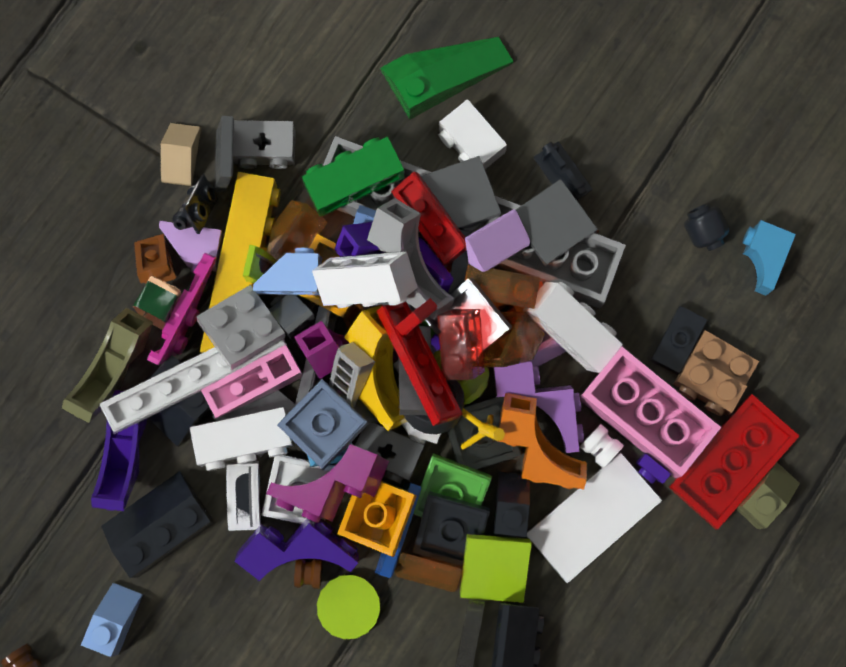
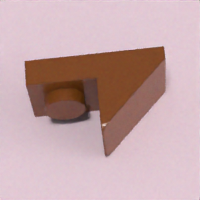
M164 234L134 242L137 275L141 284L147 283L151 276L164 282L176 279Z

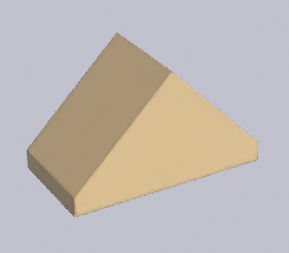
M170 123L161 141L162 183L192 186L201 127Z

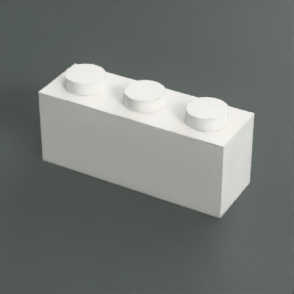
M407 252L329 258L312 270L323 306L337 305L338 308H346L353 304H362L364 307H369L381 302H388L389 305H398L405 302L407 296L418 288Z
M545 282L523 311L586 370L600 373L623 345L615 337L616 331L608 324L600 323L594 317L595 311L587 304L579 303L573 297L574 291L565 283Z
M281 407L190 427L197 465L201 467L206 466V470L211 471L226 467L225 462L237 459L238 464L256 461V455L268 452L269 457L287 454V448L294 447L293 440L277 426L287 415V410Z

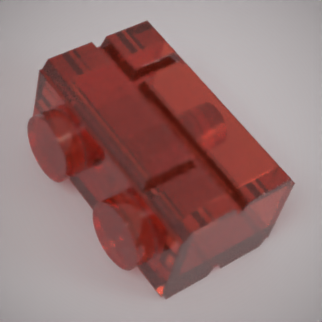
M452 309L437 315L438 329L441 330L439 334L441 366L445 380H472L478 377V375L485 373L480 309Z

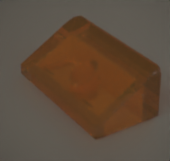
M403 552L399 556L395 571L397 577L450 592L456 591L462 573L460 568Z

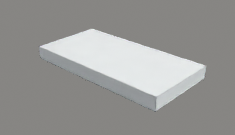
M619 453L604 468H601L586 481L584 490L577 489L527 532V537L563 580L568 583L662 500L627 459Z

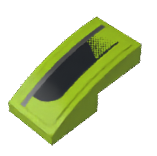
M249 245L243 271V277L246 282L255 283L278 259L257 246Z

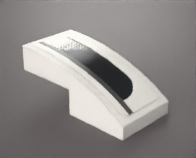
M259 461L243 464L228 462L226 470L228 531L256 530L261 524Z

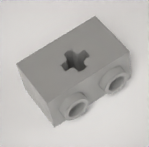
M234 120V164H238L240 168L254 169L257 165H269L272 169H286L287 165H295L296 130L294 122ZM262 142L268 143V145L265 146V150L259 149V147L262 146Z

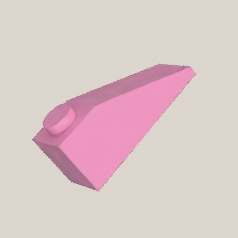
M284 345L205 387L201 391L217 419L302 378V372L287 345Z

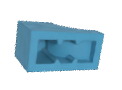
M762 220L754 228H748L742 243L746 245L743 255L748 256L752 260L756 269L757 284L755 291L766 296L775 288L796 234Z

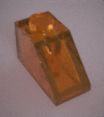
M291 200L273 224L267 253L278 261L286 253H295V248H309L316 235L321 233L328 222L320 217L308 204Z
M472 265L467 266L465 281L473 278L491 301L535 309L540 277L497 269H489L482 272Z
M526 311L501 312L512 328L482 352L477 364L480 367H508L534 360L545 335L544 332Z

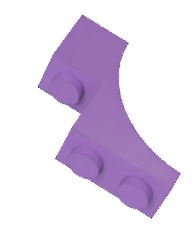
M530 358L493 362L497 397H505V393L537 398L536 406L544 410L558 426L566 453L579 452V443L584 442L582 424H577L576 412L581 411L579 393H574L570 385L535 389L534 385L540 384L538 365L532 366Z

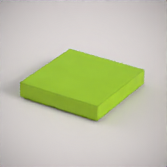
M467 534L460 597L524 603L531 550L530 539Z

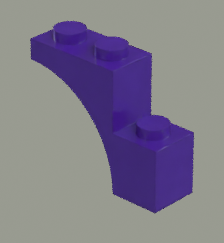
M373 221L344 225L334 249L340 257L385 253L378 246L367 240ZM418 237L421 255L428 271L440 287L448 293L454 278L425 241Z
M115 390L112 397L124 391ZM146 419L116 434L113 433L107 421L102 463L91 497L92 508L124 511L139 475V441L146 427Z
M321 518L319 523L306 519L286 543L283 541V535L273 527L266 528L263 524H260L239 549L234 562L260 581L274 568L298 559H321L335 563L351 572L359 562V553L356 552L358 548L345 537L340 539L332 532L333 528L324 519Z

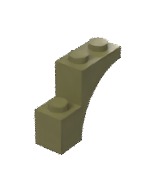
M125 308L111 321L104 341L88 370L64 399L62 409L90 423L102 411L99 404L112 398L115 390H121L129 364L144 351L153 322L128 308Z

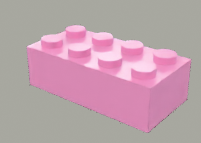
M623 347L616 352L580 396V401L639 450L649 455L675 479L684 475L721 429L717 423Z

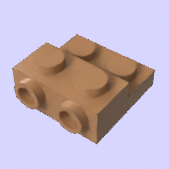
M705 330L702 332L673 385L679 387L678 392L690 400L697 398L706 403L705 408L718 416L725 414L727 416L734 411L759 361Z

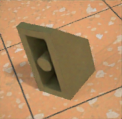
M776 462L736 510L755 528L765 529L789 504L800 483Z

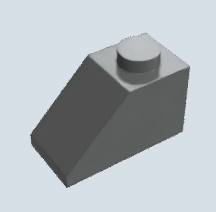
M278 295L270 303V313L293 344L297 342L294 338L295 336L315 325L314 314L296 295Z

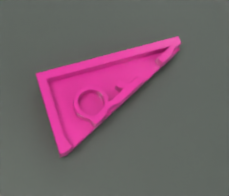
M208 253L203 254L194 270L195 276L189 291L184 289L162 330V338L166 340L163 347L155 352L151 350L148 361L160 365L166 362L171 355L175 357L177 354L181 355L188 342V338L185 337L188 327H192L197 320L196 316L199 315V310L196 308L217 257Z

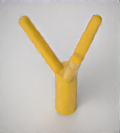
M463 408L462 416L476 425L479 432L462 443V449L468 448L485 436L496 441H501L504 438V430L493 425L494 416L492 414L488 415L486 422H482Z

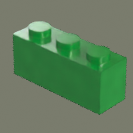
M377 137L364 143L363 148L353 153L352 151H345L337 155L332 163L325 166L317 164L306 171V175L302 176V179L319 216L322 217L403 179L404 168L389 138L385 137L380 140Z

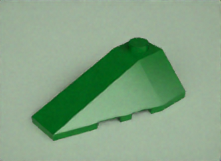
M494 37L408 53L381 67L380 70L410 120L508 67L514 61L500 38Z

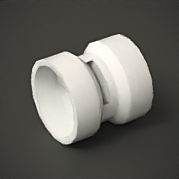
M600 424L579 447L586 453H591L595 456V462L604 468L624 445L618 439H612L608 435V430Z

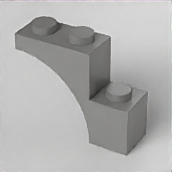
M394 198L377 208L367 240L378 246L385 253L407 252L418 288L407 296L405 302L417 309L431 298L438 306L437 310L429 316L435 320L451 309L455 298L440 287L424 263L418 240V226L421 213Z

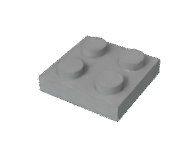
M251 285L196 316L197 322L231 370L285 338V332L258 294L253 291Z

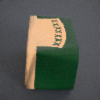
M151 276L135 301L133 308L139 315H144L145 318L153 322L154 326L163 330L182 293L180 289Z

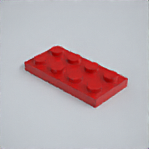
M751 394L721 426V429L684 475L676 478L668 487L715 530L719 529L797 440L799 435Z

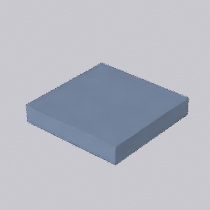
M321 379L277 426L324 471L368 425V422Z

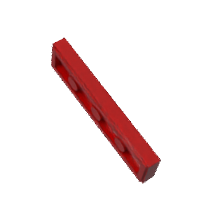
M407 302L398 305L388 304L381 306L376 312L432 425L436 426L460 417L462 412L419 326L403 336L395 328L412 313Z

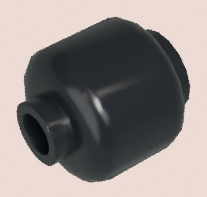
M706 203L687 213L688 218L684 222V227L695 247H707L708 251H711L725 244L723 238L730 232V227L719 207L710 206L709 203Z

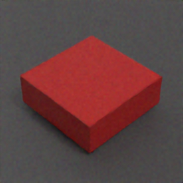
M429 298L395 328L402 336L407 335L436 311L438 306Z

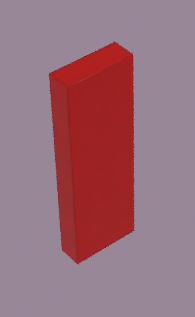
M414 171L391 191L396 199L421 213L418 230L443 265L448 266L467 250L464 235L418 172Z

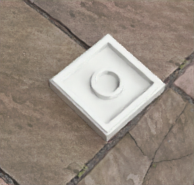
M284 455L275 456L267 491L271 482L284 486H298L313 482L323 477L335 466L328 465L323 471L319 466L310 467L308 460ZM266 494L261 516L302 524L307 519L301 516L303 513L302 509L294 507L293 512L281 508L275 505L277 498Z

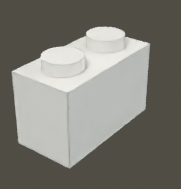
M468 99L439 122L440 133L438 135L441 141L448 148L453 146L460 155L458 156L460 162L480 156L484 169H486L505 154L507 147L505 141Z

